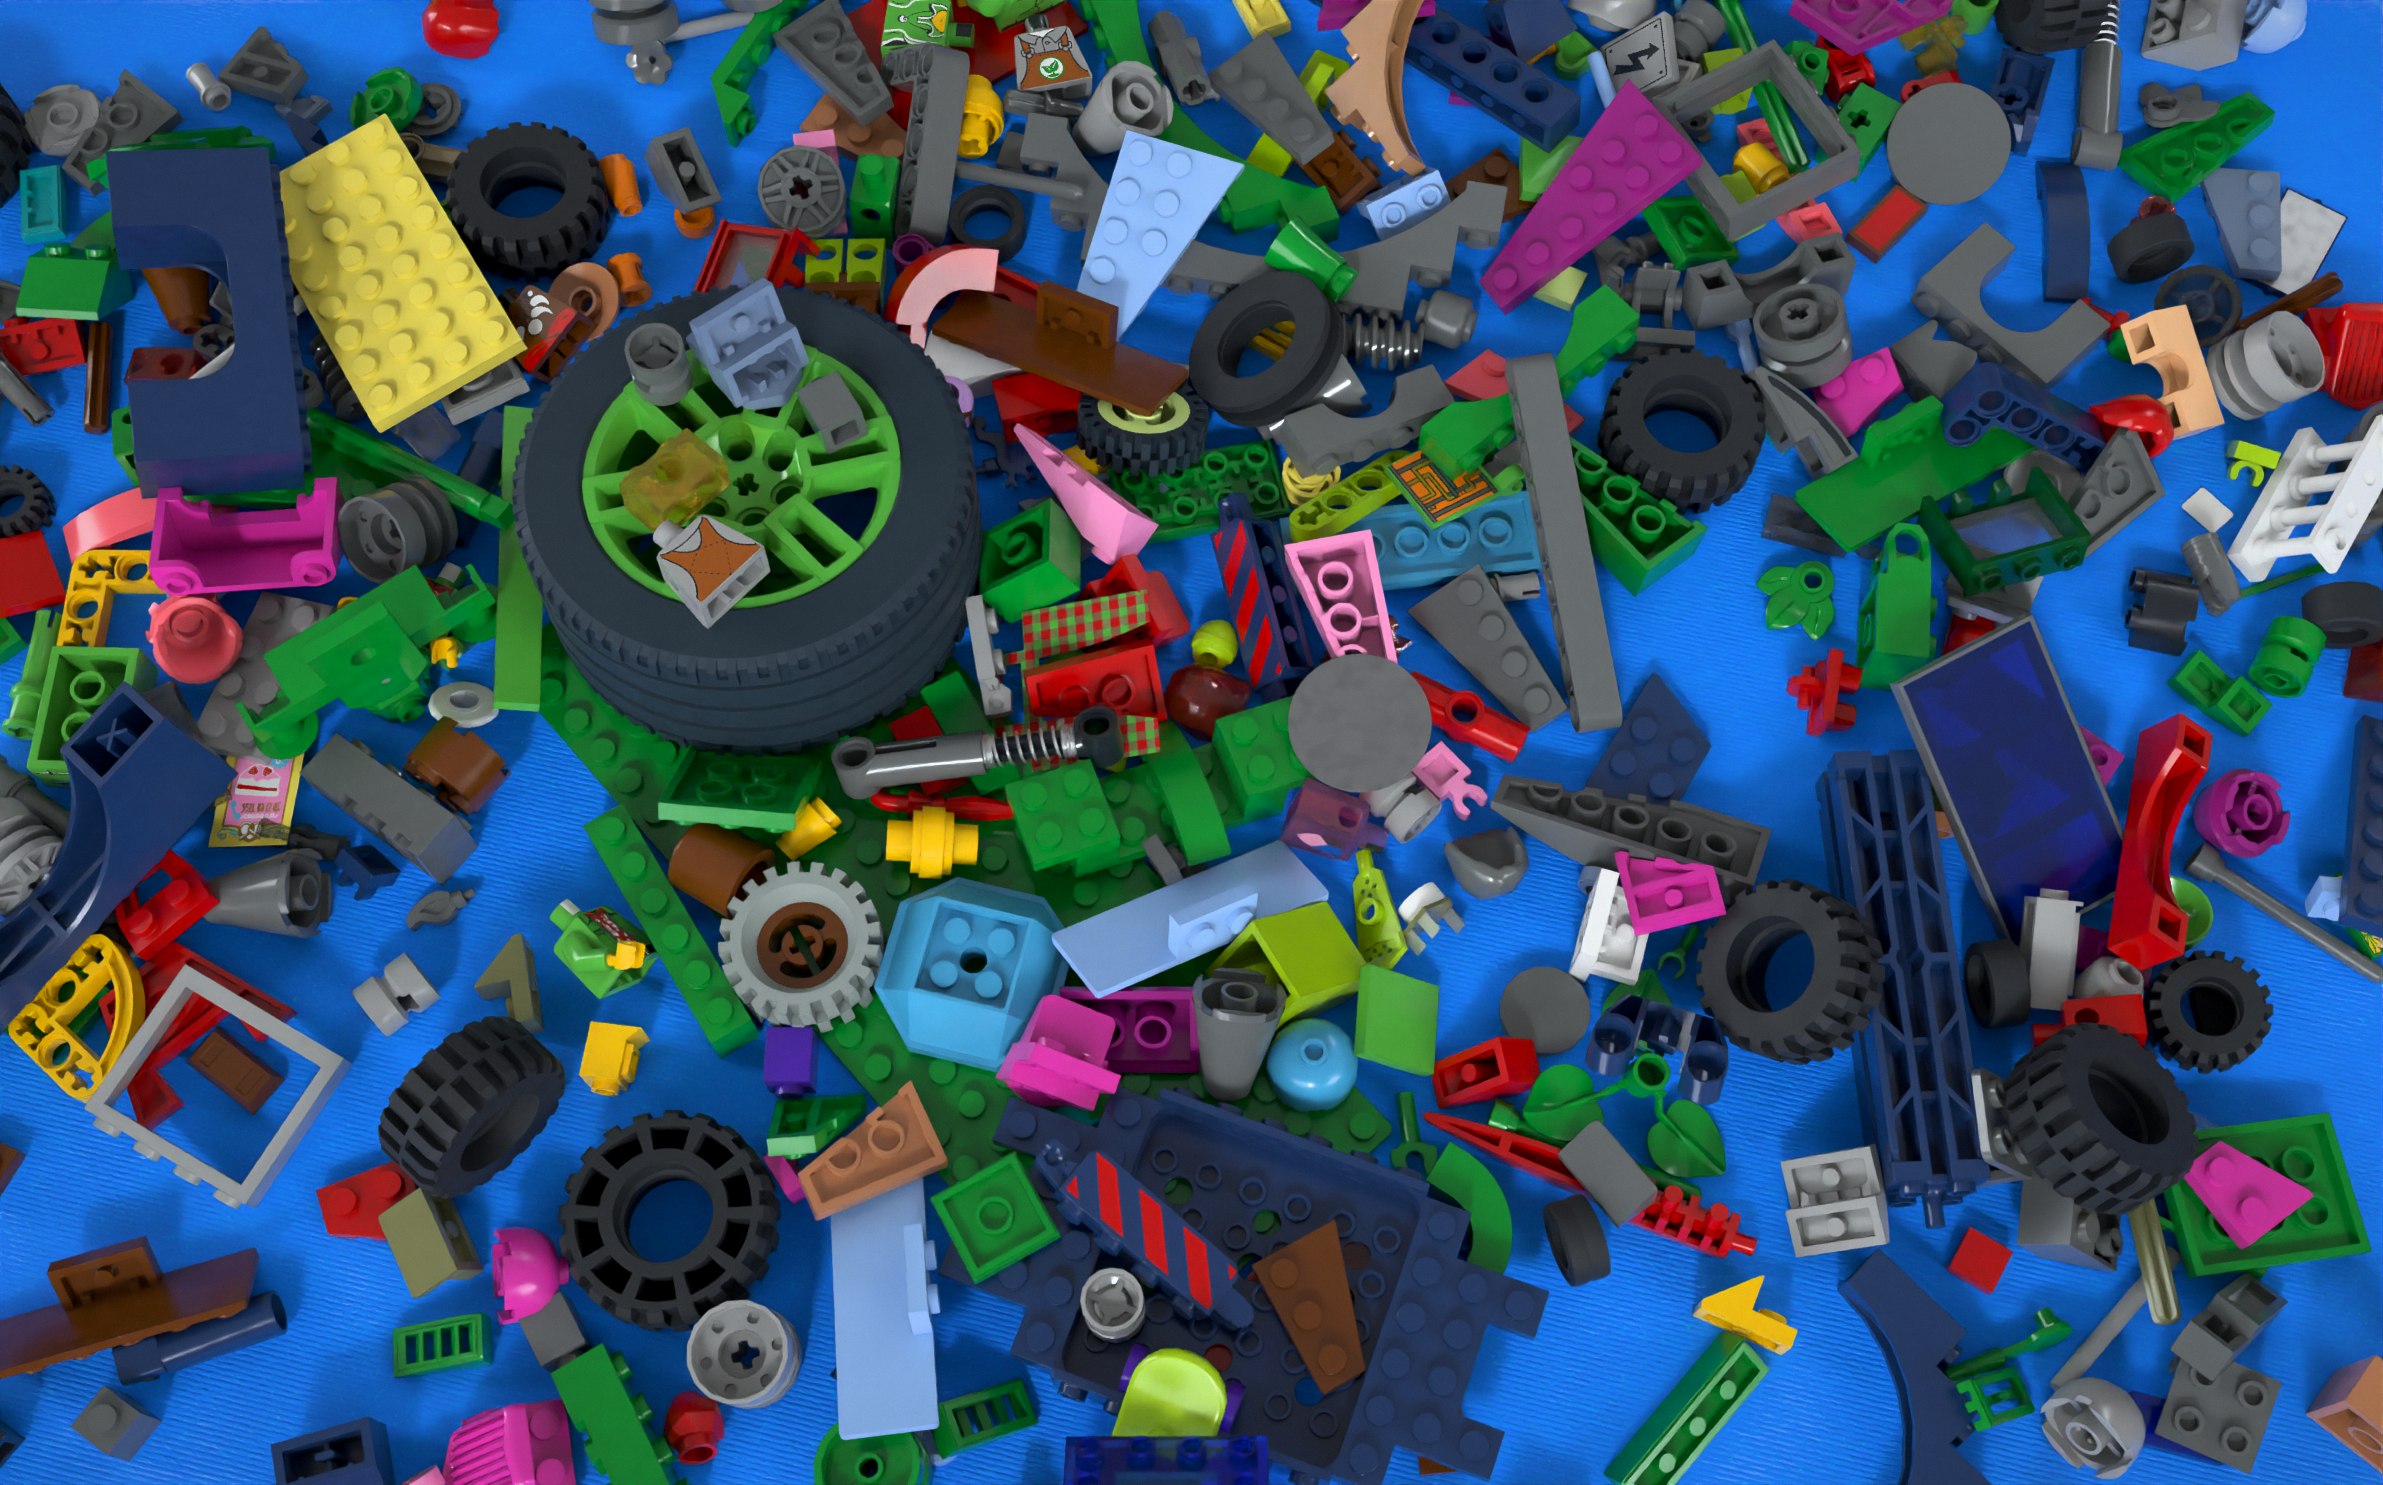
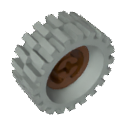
M799 861L787 863L788 874L779 876L775 867L763 871L767 882L758 887L754 880L750 879L742 887L747 895L744 902L735 896L732 898L727 907L733 919L722 918L719 931L725 942H718V951L725 964L722 965L724 973L742 1004L744 1006L747 1005L751 1014L760 1022H763L766 1018L771 1027H786L787 1024L792 1027H809L811 1024H817L820 1032L823 1033L833 1030L830 1019L840 1015L846 1024L856 1018L852 1007L857 1002L864 1009L872 1002L873 998L869 989L875 985L886 949L884 943L887 941L872 900H868L864 888L857 881L851 885L847 874L837 868L834 869L831 876L828 875L823 863L811 862L810 872H804ZM808 925L819 926L822 929L816 930L815 928ZM799 928L806 945L811 950L821 970L815 976H813L790 931ZM782 940V949L776 953L777 946ZM833 950H836L832 962L827 967L829 962V953ZM791 973H795L798 976L804 978H793L788 975Z

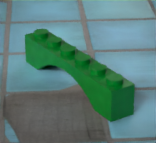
M1606 284L1575 307L1568 338L1554 360L1562 401L1573 393L1577 383L1587 375L1590 378L1596 376L1605 367L1610 357L1617 352L1619 354L1625 353L1637 340L1638 335L1636 331L1640 315ZM1509 393L1472 402H1452L1421 426L1418 449L1452 481L1464 472L1467 474L1474 472L1483 463L1488 453L1495 448L1498 450L1503 449L1516 435Z
M623 803L583 825L720 1059L760 1037L761 1035L672 885L669 883Z

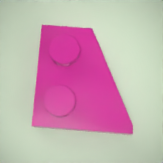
M1886 347L1850 362V365L1837 378L1823 385L1811 388L1818 407L1828 415L1846 439L1849 440L1862 425L1867 427L1879 415L1880 409L1884 405L1891 403L1901 393L1904 385L1892 353Z
M1619 851L1614 853L1635 936L1726 914L1713 866L1697 863L1679 864L1675 860L1656 857L1655 862L1630 858L1629 852Z
M2222 1141L2210 1145L2195 1157L2190 1172L2184 1177L2239 1249L2250 1246L2314 1196L2305 1187Z

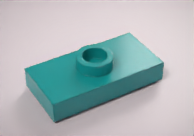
M61 165L20 170L21 238L27 245L67 239L66 176Z

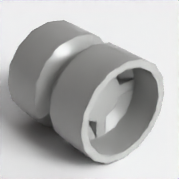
M1412 772L1387 788L1372 792H1361L1358 798L1374 817L1384 816L1386 818L1384 827L1401 844L1409 842L1420 834L1439 814L1443 805L1426 787L1417 788L1415 786L1417 778Z
M406 952L384 967V976L382 978L371 976L351 991L362 1009L387 1038L409 1022V1013L411 1011L421 1013L441 998L428 978Z
M1117 1268L1099 1270L1088 1278L1082 1288L1080 1303L1086 1325L1093 1335L1104 1342L1111 1343L1127 1341L1136 1335L1144 1324L1146 1315L1142 1288L1136 1278L1127 1271Z

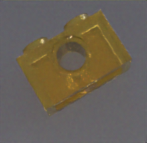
M685 428L675 438H669L664 441L657 453L641 466L633 467L625 475L623 481L619 483L625 509L652 532H655L657 527L666 520H672L677 525L682 526L730 485L725 458L688 428ZM671 480H677L676 482H673V483H666V482L671 481Z

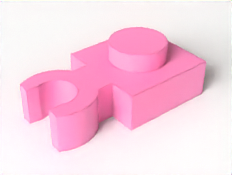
M1442 741L1426 753L1412 771L1417 778L1416 783L1420 787H1426L1440 802L1448 797L1453 802L1452 807L1455 815L1463 821H1467L1471 814V811L1464 806L1463 800L1468 798L1474 799L1481 807L1486 804L1487 795L1485 791L1477 785L1466 783L1472 771Z

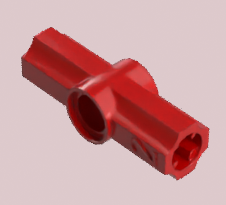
M1413 670L1411 675L1419 683L1427 697L1431 710L1432 724L1441 728L1447 738L1457 743L1469 742L1512 764L1514 763L1530 733V727L1485 706L1481 698L1474 692L1467 690L1457 692ZM1465 712L1473 720L1461 722L1454 718L1453 714Z

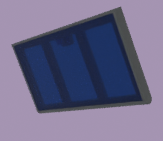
M2032 613L2022 614L1890 683V687L1999 940H2012L2019 948L2024 896L2040 897V888L2069 891L2068 900L2084 902L2083 907L2076 906V913H2080V915L2115 897L2124 832Z

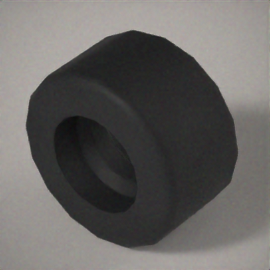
M2333 582L2315 587L2301 598L2302 619L2315 624L2324 632L2327 637L2325 646L2327 649H2353L2368 646L2383 638V591L2377 586L2365 582Z

